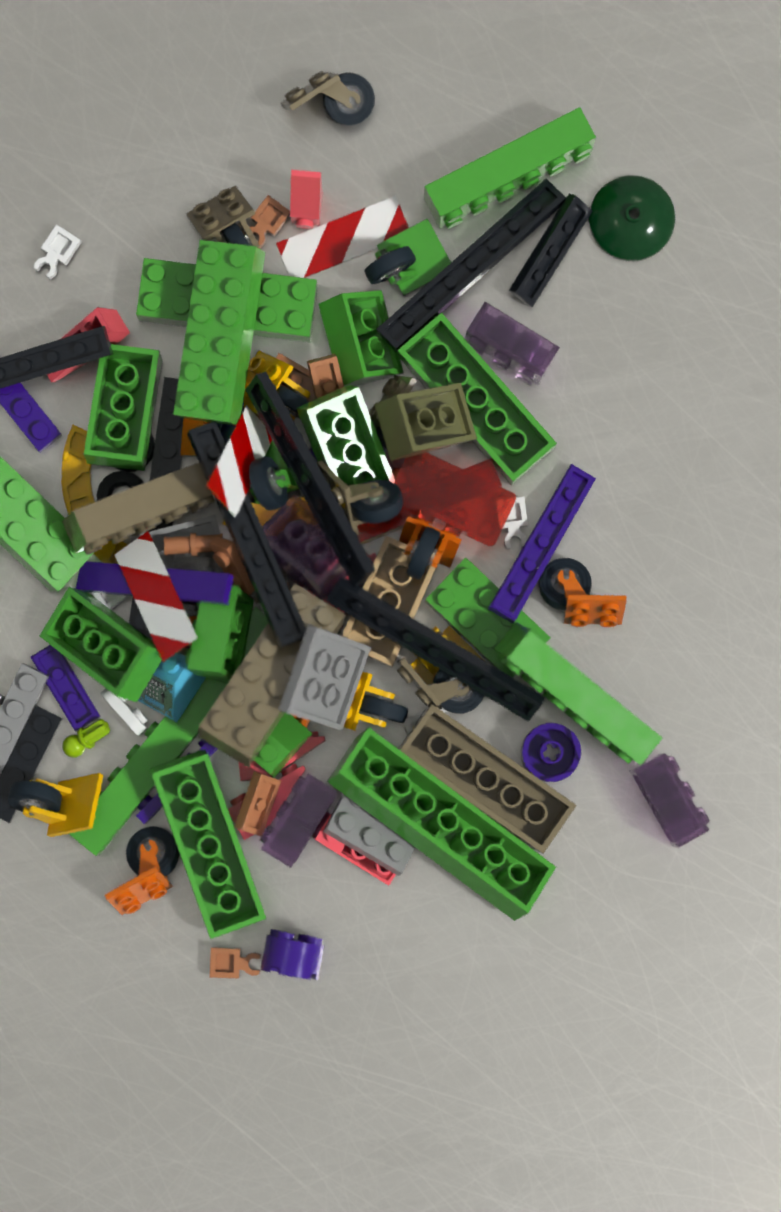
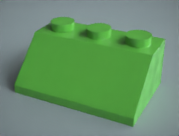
M382 290L341 293L318 304L331 353L335 354L338 359L344 387L347 385H363L404 373L397 352L377 333V328L389 318Z
M238 586L231 587L228 605L197 602V607L199 608L197 619L192 623L197 639L192 642V646L186 654L187 669L195 675L228 684L243 661L254 600Z
M285 713L254 761L275 778L313 733L291 714Z

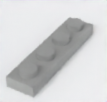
M25 663L21 664L0 708V776L50 676Z

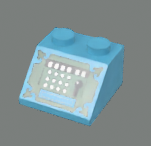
M177 652L166 661H161L138 701L177 723L204 682L205 677L195 675L188 670L186 656Z

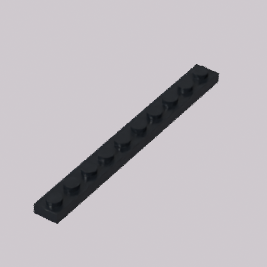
M164 377L149 481L182 469L183 455H181L183 418L173 415L179 380L176 378ZM162 520V523L156 525V528L150 531L173 526L174 522L166 524L165 520ZM132 597L129 624L151 640L152 637L135 599Z

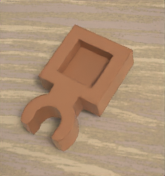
M269 195L266 196L255 211V214L251 217V220L256 225L250 227L253 234L259 236V249L265 244L266 233L269 232L275 237L290 217V210Z
M211 947L210 977L239 979L240 970H245L247 974L252 976L259 975L260 970L251 969L249 961L251 959H261V954L250 953L246 957H240L241 948Z

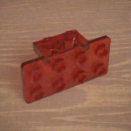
M429 453L407 457L394 482L401 490L403 507L418 513L416 516L418 519L429 524H433L435 521L444 525L443 530L454 536L459 537L460 534H463L489 547L496 544L516 501V495L513 492Z

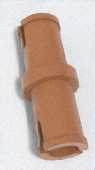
M190 533V536H164L165 555L191 553V556H197V553L213 552L209 543L217 536L223 538V533L215 535H196V533Z

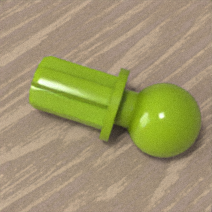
M98 719L86 728H79L77 731L78 735H69L64 739L62 744L63 752L71 758L81 756L85 748L92 749L95 746V742L109 734V724L103 719Z

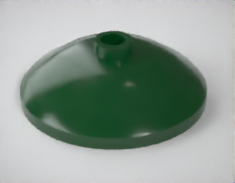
M622 176L608 182L598 191L590 207L593 211L589 216V226L595 242L608 255L623 261H641L656 255L670 240L675 226V210L669 195L659 184L642 176ZM636 210L639 213V217L636 219L631 218L629 211Z

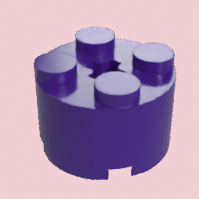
M545 723L532 729L524 738L521 746V760L525 769L544 782H556L569 777L577 768L581 757V746L577 736L569 728L557 723ZM548 744L552 748L558 749V753L554 755V761L543 755V752L547 750L546 745Z
M271 929L270 935H266L260 970L266 972L276 971L280 975L318 980L325 946L322 944L323 939L299 934L298 939H294L295 934Z

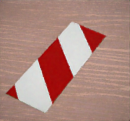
M393 196L276 244L289 276L305 278L378 249V244L409 227L397 197Z
M247 405L206 485L234 517H236L251 486L249 477L250 464L254 460L264 457L272 442V438L265 425Z
M147 531L116 553L115 557L162 662H164L196 640L197 635L149 531Z

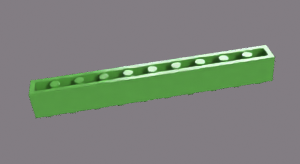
M256 606L252 610L244 658L268 624L265 614ZM205 678L177 723L166 716L159 724L156 721L153 722L144 734L148 737L141 746L136 744L126 755V758L129 760L122 769L117 767L107 780L110 784L103 792H100L93 828L70 833L69 835L95 856H99L138 809V805L155 788L149 769L178 759L199 734V726L204 720V716L212 708L227 683Z

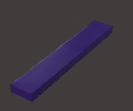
M573 464L568 467L489 605L488 609L512 624L516 621L596 478Z
M86 561L79 569L75 589L84 592L133 596L119 564ZM166 568L181 601L228 605L234 576L228 573Z

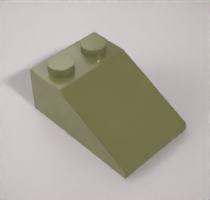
M461 383L398 394L375 404L391 461L477 439Z

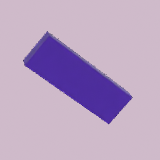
M49 645L31 656L37 669L50 675L46 684L75 732L101 717L63 654Z

